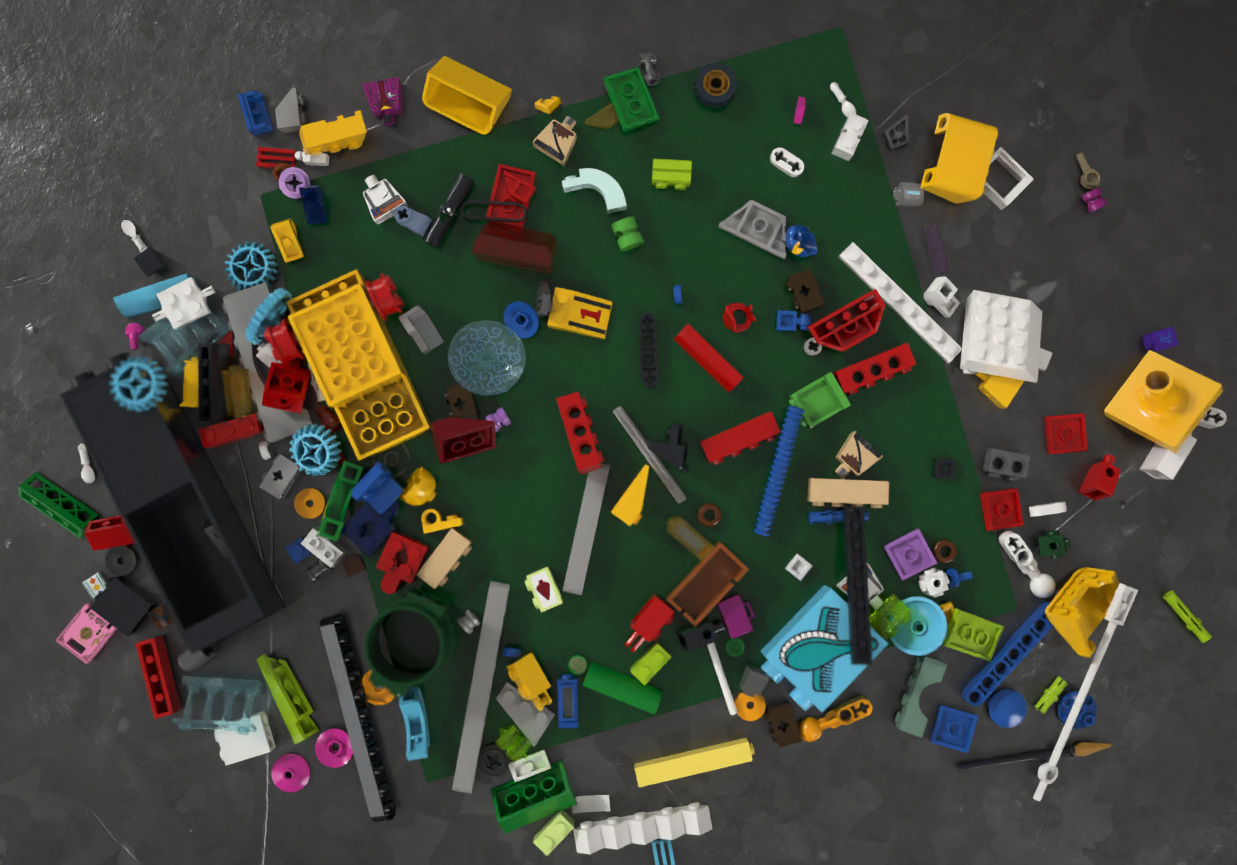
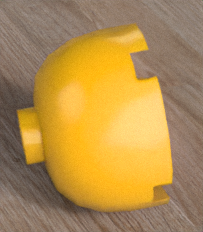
M423 467L417 468L406 481L408 483L406 489L403 488V493L399 496L401 500L414 506L423 505L427 501L431 502L436 495L434 491L436 488L434 476Z

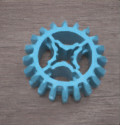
M248 241L245 242V247L242 244H238L239 250L232 248L234 254L227 255L231 260L225 262L229 266V268L225 269V272L230 273L227 279L233 280L231 283L233 286H237V289L240 291L265 282L271 286L268 281L270 279L272 281L275 280L272 274H277L278 271L273 269V267L278 266V263L273 261L276 257L271 254L269 248L265 249V245H258L257 242H253L251 245ZM258 254L263 257L265 267L259 265ZM247 255V258L244 261H241V259ZM250 265H251V266L254 265V266L257 267V268H253V270H252V269L249 270V269L246 268V267H249ZM238 268L244 271L245 282L241 279ZM263 273L260 278L255 280L258 274Z
M137 356L135 359L129 357L128 362L121 361L122 368L114 367L117 374H111V377L115 378V381L109 384L115 386V388L110 392L117 394L114 399L121 401L120 405L122 407L127 406L128 410L135 409L139 412L142 409L150 410V405L152 407L157 406L156 400H163L160 394L167 393L165 390H162L163 386L168 385L167 382H163V379L167 377L166 374H160L163 368L157 367L158 363L156 361L151 362V359L147 357L144 359L141 356ZM144 368L150 373L152 381L147 379ZM132 372L131 377L127 380L128 375ZM139 382L146 383V384H141V385H138V386H137V385H132V384H137V383H139ZM126 387L131 389L134 399L129 396ZM151 388V391L146 396V391Z
M318 424L306 425L304 428L298 429L297 433L292 436L293 440H291L290 444L293 447L289 451L293 452L291 458L296 460L294 465H300L299 471L305 470L306 475L312 473L313 476H323L331 472L338 465L337 461L341 458L339 453H341L342 449H339L337 446L341 442L335 441L337 435H331L332 429L325 431V425L320 427Z

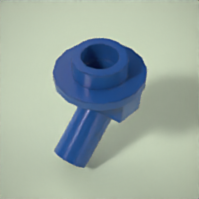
M948 569L945 572L949 579L947 586L950 588L960 586V581L972 579L971 571L958 574L957 569Z

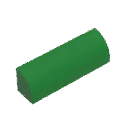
M591 661L582 685L654 715L663 693L661 688L648 683L644 685L634 677Z

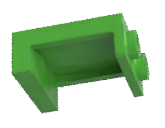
M832 372L789 396L790 400L788 401L790 406L804 410V413L801 415L803 418L800 419V422L807 429L813 428L825 419L851 406Z

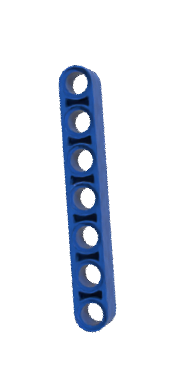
M1050 601L1043 602L992 657L991 662L988 661L964 687L962 698L972 706H980L1049 632L1053 625L1047 619L1045 609L1050 604ZM1040 620L1041 627L1036 630L1035 624ZM1028 635V641L1023 644V636ZM1015 649V655L1010 658V650ZM1002 663L1001 671L997 672V664ZM989 677L988 685L983 686V680ZM976 691V698L970 700V694Z

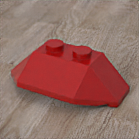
M875 288L808 326V329L817 344L843 352L877 333L885 303Z

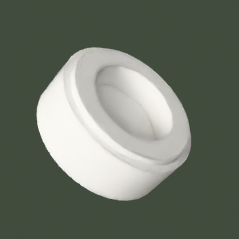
M269 441L260 442L259 451L264 460L272 459L273 450Z

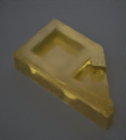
M612 102L585 120V124L588 126L610 129L619 122Z

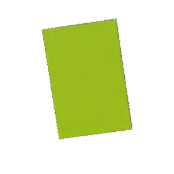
M955 608L942 645L991 662L1004 626Z

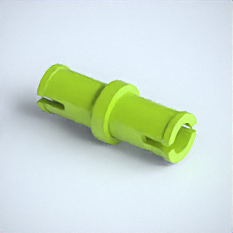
M1057 677L1049 689L1044 690V695L1034 707L1038 711L1040 710L1042 714H1045L1053 702L1058 701V696L1068 686V683L1065 680L1062 681V678Z

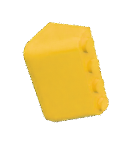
M443 56L427 73L422 100L428 108L480 134H488L493 129L510 99L512 89L453 59Z

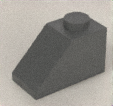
M747 664L739 687L745 695L753 697L755 694L760 696L769 680V676L764 670Z

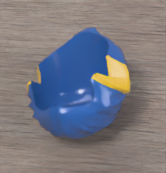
M798 224L790 226L786 232V246L796 256L805 258L817 254L815 236L813 233L808 232L809 227Z

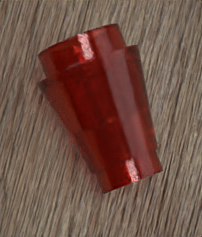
M321 405L316 409L315 412L322 425H325V431L332 429L331 434H333L342 427L339 417L325 405Z

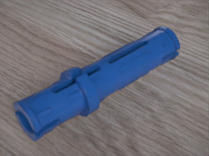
M864 509V521H868V510ZM843 510L809 511V523H827V525L835 522H843Z

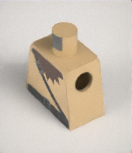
M569 116L565 118L562 124L552 120L534 139V147L565 166L577 139L576 133L572 131L576 121Z
M853 431L835 457L841 463L835 470V473L842 479L849 472L859 476L881 459L883 455L856 431Z

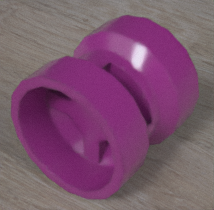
M1100 187L1081 196L1083 201L1088 204L1087 209L1089 213L1108 205L1106 199L1101 196L1102 191Z

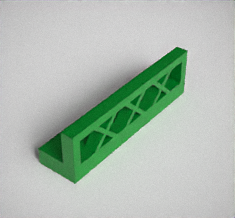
M37 472L18 488V497L80 539L85 536V530L89 521H94L98 518L97 513ZM37 480L43 484V488H33L30 484ZM46 492H55L58 494L59 499H49L46 497ZM62 503H71L74 505V509L65 510L62 508ZM86 513L90 518L83 522L78 519L77 514Z

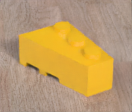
M361 110L355 111V116L344 118L343 115L337 116L338 120L326 122L321 120L301 126L299 135L305 155L317 156L326 151L335 153L344 148H349L350 150L359 148L367 133Z

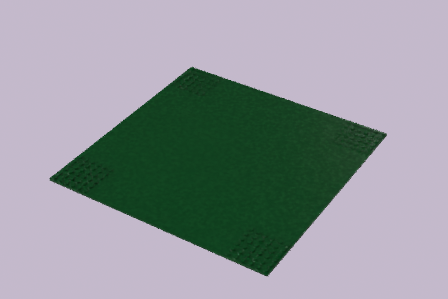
M842 27L717 62L729 66L734 71L735 77H737L735 95L732 101L728 102L725 107L712 109L698 101L699 99L695 96L694 83L698 72L702 68L699 67L661 78L654 86H649L646 83L660 119L657 122L623 132L609 94L557 108L551 114L543 112L495 126L488 134L470 133L311 179L309 191L300 198H290L281 189L261 194V202L286 290L292 294V299L356 269L362 273L365 281L369 280L372 282L381 278L382 273H385L386 276L389 275L390 279L394 280L397 287L395 292L398 296H401L405 307L402 308V313L397 311L389 315L387 320L383 321L430 423L450 418L449 411L452 410L450 404L446 403L444 393L447 392L446 387L463 383L462 381L469 379L470 372L465 370L463 366L468 370L472 368L471 373H477V375H471V379L476 383L479 381V375L482 372H489L493 378L497 377L498 373L493 371L496 364L501 366L500 370H497L500 367L496 366V371L506 368L505 363L503 366L502 363L497 362V354L491 355L488 353L489 348H493L489 350L491 353H495L496 349L490 342L485 347L484 342L488 341L489 337L484 329L478 331V335L483 337L480 340L484 342L478 341L475 348L481 350L482 346L479 344H482L485 350L480 351L481 353H476L475 362L469 361V356H471L472 360L475 358L472 353H469L466 356V362L462 356L460 366L457 368L453 367L449 361L451 357L456 356L458 362L455 363L456 359L453 358L451 360L452 364L458 365L460 362V357L454 348L458 350L461 346L465 347V353H463L464 349H461L463 355L471 351L468 345H464L466 343L465 340L460 341V337L465 336L468 332L467 342L469 344L476 342V340L470 339V334H474L471 337L476 338L475 331L464 330L470 328L478 330L481 327H485L490 336H497L500 330L496 328L493 331L494 333L497 332L495 335L491 330L495 326L501 328L502 333L500 336L491 338L499 354H501L500 349L502 346L497 344L502 342L504 337V346L507 343V346L503 349L504 352L509 353L508 348L511 346L514 347V350L511 348L510 352H517V341L520 346L518 354L521 356V362L512 366V371L516 375L520 373V370L516 369L515 371L517 372L515 373V368L519 367L522 370L519 377L510 375L508 376L510 379L508 382H506L508 380L507 377L500 378L501 386L505 389L501 392L496 391L492 393L495 391L494 384L491 383L489 385V388H493V390H489L485 386L490 382V374L482 373V379H485L486 376L487 380H481L475 385L478 389H482L481 383L483 388L492 394L477 389L473 391L480 420H486L485 416L496 413L497 409L502 407L511 421V424L502 426L495 433V449L441 464L434 449L432 430L427 431L403 443L410 451L411 462L402 444L374 456L376 462L385 464V454L389 451L397 452L400 457L399 463L396 466H386L392 472L391 475L408 468L403 475L394 478L405 489L408 484L406 481L417 468L423 467L428 470L436 481V488L434 490L436 495L431 502L427 501L423 505L414 506L398 498L384 513L377 512L367 501H357L352 496L348 504L378 614L390 603L407 596L408 591L417 588L450 603L449 611L457 625L458 642L451 660L440 672L413 686H419L428 720L430 739L428 757L420 759L425 780L428 783L455 775L491 581L510 584V591L480 753L486 746L496 744L503 746L509 754V759L723 697L724 694L707 645L692 652L682 649L676 630L693 624L682 615L683 608L679 612L666 599L671 591L718 541L749 569L738 582L733 578L730 580L734 586L723 597L726 598L737 593L742 602L750 601L755 617L750 620L753 631L739 636L745 645L744 652L738 657L730 656L727 653L725 643L730 636L717 605L701 621L707 620L712 623L721 621L723 623L725 632L716 635L718 640L714 644L731 694L743 691L739 685L746 665L762 669L761 666L768 659L761 653V650L824 585L830 587L848 604L847 595L836 586L846 577L843 522H835L827 525V523L810 524L808 518L809 511L819 512L826 511V509L841 511L843 507L832 506V502H824V506H813V502L807 501L808 478L842 479L835 473V470L841 465L835 457L853 431L862 436L883 457L859 476L849 472L842 480L889 481L888 505L882 504V508H870L871 504H863V508L867 509L869 514L868 521H864L866 559L884 589L878 595L884 602L883 606L875 610L869 604L870 627L888 643L884 649L895 646L888 633L890 613L899 602L910 597H924L932 600L938 606L950 601L954 609L957 608L984 619L1017 610L1016 600L995 531H986L980 493H983L942 357L886 303L877 333L843 352L822 346V350L817 355L810 356L804 351L805 342L810 338H814L810 330H799L800 326L796 325V331H776L777 311H795L792 300H794L793 295L788 293L785 285L790 275L810 268L812 270L824 302L822 307L803 313L812 314V318H814L813 324L872 291L838 257L852 242L929 315ZM836 82L843 94L847 96L845 99L854 105L856 115L869 120L849 161L832 154L847 120V117L842 112V103L838 102L837 97L830 89V84ZM717 83L711 84L713 88H720ZM798 97H804L806 105L802 123L795 124L794 116ZM569 116L576 121L572 131L576 133L577 139L566 165L563 166L536 149L533 141L552 120L562 124L565 118ZM776 148H783L803 161L804 170L801 175L791 177L775 167L770 161L772 151ZM779 153V155L774 154L776 156V161H779L780 159L783 160V155L781 153ZM653 158L692 161L690 187H686L685 190L674 189L675 186H667L666 189L655 188V185H652ZM499 164L536 172L534 182L536 190L530 199L524 229L486 220L467 219L462 216L460 205L455 209L457 214L438 249L424 242V238L398 224L394 216L378 225L373 220L363 192L369 189L365 179L375 175L379 182L386 179L406 201L409 208L434 220L441 206L444 203L445 205L447 204V194L459 173L474 180L464 200L465 202L466 200L490 201ZM795 164L794 166L791 165V166H792V169H791V170H792L793 172H795V170L800 171V170L798 169V166H799L798 164ZM583 168L603 171L613 177L620 185L625 196L627 210L608 214L605 200L598 191L591 188H583L564 193L562 181L568 176L575 175L580 177L579 169ZM302 182L293 185L294 188H295V191H296V186L302 184ZM753 200L786 216L785 233L790 226L799 224L809 227L808 232L813 233L815 236L817 254L805 258L796 256L788 249L785 241L786 257L783 260L718 228V226L747 202ZM467 203L463 207V212L467 216L486 217L489 204ZM442 211L439 216L442 222H448L452 218L446 216ZM405 213V215H402V214L400 215V217H401L402 219H403V217H405V218L408 217L406 213ZM633 216L638 225L636 230L641 233L644 243L633 249L621 251L617 242L619 237L615 236L611 225L621 219ZM291 218L295 224L297 239L304 257L285 263L270 226ZM541 280L549 283L550 301H553L555 287L613 302L605 339L549 328L547 325L549 312L548 315L539 318V328L533 336L519 338L507 329L504 322V311L509 304L515 301L526 302L535 309ZM675 285H682L683 304L674 303ZM801 290L799 293L806 295L807 290ZM743 303L748 307L752 304V313L756 321H752L750 327L745 331H730L723 322V313L727 305ZM417 305L425 310L444 341L443 344L427 354L421 352L413 337L408 334L398 318ZM742 310L734 311L733 316L736 323L739 325L744 324L747 319L745 312ZM797 311V318H799L800 314L799 311ZM644 313H650L656 319L659 380L653 388H646L641 381L639 318ZM645 317V320L642 321V324L646 325V331L642 330V334L646 332L654 333V330L649 331V325L653 323V321L649 320V317ZM687 324L744 377L729 393L674 341V338ZM651 336L643 338L645 346L653 345L654 340ZM809 342L810 346L808 347V349H813L814 352H816L817 349L815 348L818 347L817 344ZM908 343L916 365L911 366V371L901 374L900 371L893 373L894 378L884 382L881 378L875 381L876 385L869 388L861 386L858 388L859 392L849 396L847 393H844L851 406L825 419L811 429H807V427L802 425L798 426L800 429L797 431L798 436L795 437L796 443L793 444L795 446L794 449L792 448L793 454H790L791 460L788 462L790 465L787 466L788 472L785 473L787 476L784 478L785 483L782 484L783 489L780 491L782 494L779 495L780 501H777L779 505L776 507L777 512L774 513L775 518L772 519L774 523L771 524L772 530H769L771 534L770 536L756 534L754 532V528L757 527L755 523L758 522L757 517L760 516L758 512L761 511L760 505H763L761 501L765 498L763 494H766L765 488L768 487L766 483L769 482L768 476H771L769 472L773 469L771 465H774L773 459L776 458L774 454L777 453L776 447H779L777 443L781 440L779 436H782V433L776 434L777 438L772 441L766 442V439L760 441V446L751 450L748 447L741 449L742 454L731 458V455L723 457V462L713 465V462H707L699 442L772 411L781 432L784 429L782 425L786 422L784 421V418H787L786 412L789 411L787 407L790 406L788 402L790 395L830 372L833 374L838 370ZM507 354L499 357L500 361H503V358L505 360L507 358L508 365H513L520 360L517 354L511 357L512 360L510 362ZM646 355L643 361L646 365L650 366L654 364L655 359L651 355ZM893 358L889 360L891 368H896L897 362ZM873 365L871 373L875 376L879 374V369ZM452 367H453L455 370H457V369H463V370L466 372V377H461V376H464V373H463V371H458V372H457V376H458V378H459L460 380H462V381H459V380L456 378L455 372L453 371ZM507 367L505 371L500 373V376L509 374L511 367ZM643 368L644 372L648 371V377L644 378V380L648 381V384L651 385L652 381L656 380L651 375V371H655V368ZM854 373L853 380L859 383L861 375ZM579 392L580 397L585 398L588 407L584 409L585 414H590L593 424L589 427L591 433H596L598 443L595 444L596 450H601L604 459L600 463L610 465L582 595L563 592V586L588 473L580 475L577 470L556 399ZM459 400L460 403L457 404V407L463 409V405H465L466 402ZM326 401L318 402L327 430L332 429V436L337 435L335 441L341 442L338 448L342 449L341 452L346 461L363 467L359 483L373 468V457L365 461H358L335 408L329 407ZM619 406L624 409L646 442L648 439L669 441L670 439H667L668 427L676 422L684 423L681 442L689 443L686 462L689 466L688 473L682 472L656 454L686 496L683 502L677 503L614 415V409ZM573 412L571 417L578 418L581 413ZM580 429L576 435L583 436L586 430ZM585 447L582 449L581 453L589 454L591 452V448ZM390 453L387 455L386 460L389 464H395L397 456L394 453ZM934 458L955 460L954 479L933 478ZM646 464L649 466L642 511L640 512L642 517L636 525L632 523L629 526L611 513V511ZM707 503L715 504L721 511V519L713 527H706L698 520V510ZM844 503V507L851 506V503ZM428 509H438L442 513L444 521H446L447 516L456 514L458 518L463 517L464 525L455 528L473 541L470 544L472 549L466 556L462 555L458 560L460 565L454 572L451 570L447 574L449 579L443 587L438 586L434 589L417 576L416 581L412 584L403 580L399 590L393 594H387L381 589V582L386 572L376 568V565L393 531H398L431 546L423 563L424 565L452 528L424 534L422 514ZM709 509L704 512L706 521H712L715 518L713 510ZM431 512L428 515V521L435 523L437 517ZM919 528L932 554L934 545L940 540L951 541L957 549V555L952 562L940 563L936 560L937 564L927 569L935 568L943 571V573L948 569H957L958 574L971 571L972 579L960 581V586L955 588L948 587L949 590L943 591L944 594L938 597L924 594L920 589V579L918 576L923 574L924 570L902 581L883 545ZM943 546L940 549V555L942 557L949 555V548ZM796 553L812 565L801 581L785 569ZM549 566L564 602L541 612L540 608H535L532 600L535 598L532 590L528 591L525 580H527L526 576ZM935 580L933 583L934 586L938 585L937 581ZM656 593L673 607L674 619L669 625H663L661 628L662 633L656 639L671 653V658L648 681V684L663 689L658 709L654 715L582 685L591 661L636 678L630 672V668L646 653L655 641L653 639L650 642L644 640L635 652H632L630 649L640 635L636 637L629 647H626L624 644L635 631L631 628L630 622ZM745 605L744 608L746 610V613L748 616H750L747 605ZM402 609L390 612L384 619L382 628L393 667L406 673H422L432 669L440 655V638L433 623L421 613L413 610ZM468 609L481 621V624L475 626L470 634L457 622L460 617L465 616V612ZM919 625L917 630L922 631L923 625ZM504 647L522 649V656L533 653L551 685L546 691L552 700V704L545 706L556 714L534 747L496 699L507 681L517 687L515 681L509 677L506 666L520 657L504 656ZM576 654L583 655L588 662L586 671L580 675L573 674L568 668L570 658ZM562 674H573V677H578V728H559L558 677H562ZM769 676V680L767 683L774 682V680ZM563 687V718H573L572 687ZM498 753L494 757L489 756L491 759L490 765L499 762L497 760Z

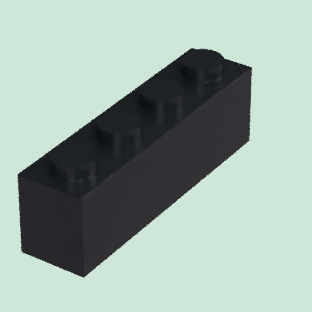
M198 343L199 421L231 420L230 344Z

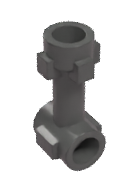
M643 52V54H639V64L646 68L647 74H644V80L647 81L649 86H654L659 80V74L655 73L653 65H656V54Z

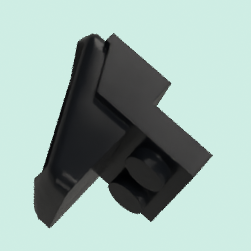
M676 422L667 429V439H670L669 441L648 439L646 445L652 452L687 474L689 466L686 462L689 443L681 442L684 423Z

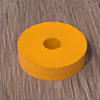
M315 488L303 489L296 495L294 501L296 512L306 519L319 517L323 514L327 505L325 495ZM309 500L313 501L312 507L308 506Z
M743 691L739 692L734 701L737 714L747 721L759 719L766 709L765 699L762 694L760 696L754 694L751 697L743 694ZM753 702V707L748 708L747 703Z

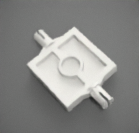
M190 277L156 294L161 303L162 310L152 314V317H154L153 319L156 322L167 317L173 329L177 330L211 313L207 306L206 297L216 293L212 285L201 290L195 279Z

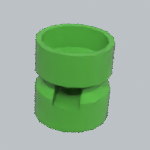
M627 217L611 225L615 236L619 237L617 242L621 251L633 249L644 243L641 233L636 230L638 225L635 217Z

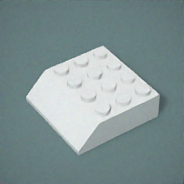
M973 290L966 299L960 369L1037 383L1042 311L1031 300Z

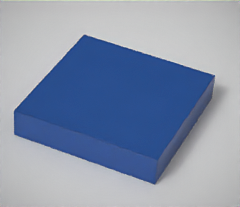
M939 704L929 741L968 753L978 715Z

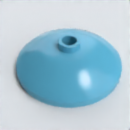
M910 597L902 600L893 608L888 619V633L892 642L901 651L914 656L927 655L938 649L943 643L947 634V619L943 610L932 600L924 597ZM919 625H923L922 631L917 630Z

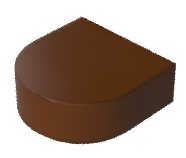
M357 554L348 555L343 561L347 577L366 569L363 559Z

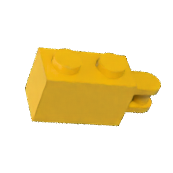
M533 653L526 654L506 666L509 677L515 681L518 693L525 701L532 699L539 711L543 710L545 705L552 704V700L546 691L551 685Z

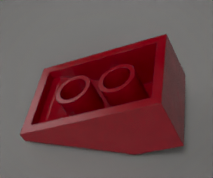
M450 417L431 423L434 449L441 464L496 448L494 421Z

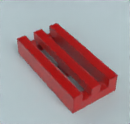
M257 147V167L274 169L278 165L277 163L262 162L263 159L291 162V167H296V150ZM263 153L292 155V157L263 155Z

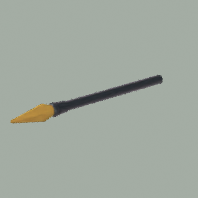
M1079 742L1074 746L1064 747L1060 757H1074L1075 755L1084 757L1109 748L1112 745ZM1053 750L959 763L958 768L959 771H967L1048 759L1051 757Z

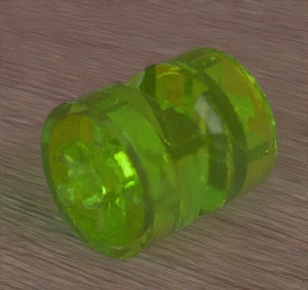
M513 724L505 730L500 728V736L495 741L497 746L501 750H507L506 755L513 763L520 757L526 759L528 757L526 751L532 744L525 737L519 736L520 731Z

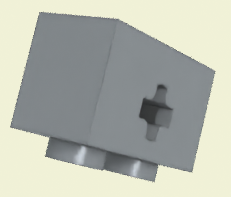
M286 454L277 455L271 462L272 467L269 472H265L261 477L260 481L262 483L259 487L277 499H284L301 473L299 471L300 465H294L296 461ZM278 472H282L283 479H279Z

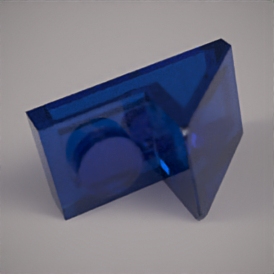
M320 186L299 187L307 223H327L328 218L324 205L325 193Z

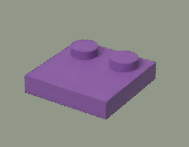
M919 528L883 545L902 581L937 564Z

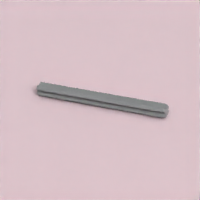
M621 406L614 409V415L677 503L683 502L686 496L656 454L648 449L646 440Z

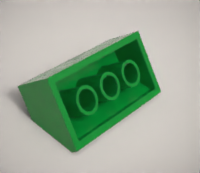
M562 760L552 764V767L548 770L515 782L513 780L491 789L497 822L505 834L577 805L573 786Z

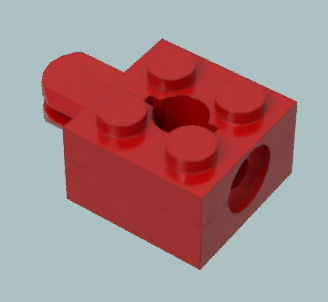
M298 358L291 360L290 365L287 366L271 362L263 391L262 406L301 414L311 370L301 368V360Z
M393 531L376 565V568L386 572L381 582V589L387 594H393L399 590L403 580L411 584L415 582L417 573L422 568L431 546L398 531Z
M655 593L630 622L631 628L635 631L624 645L629 647L636 637L640 635L630 649L632 652H635L644 640L650 642L653 639L655 641L662 633L661 628L663 625H669L674 619L673 607Z

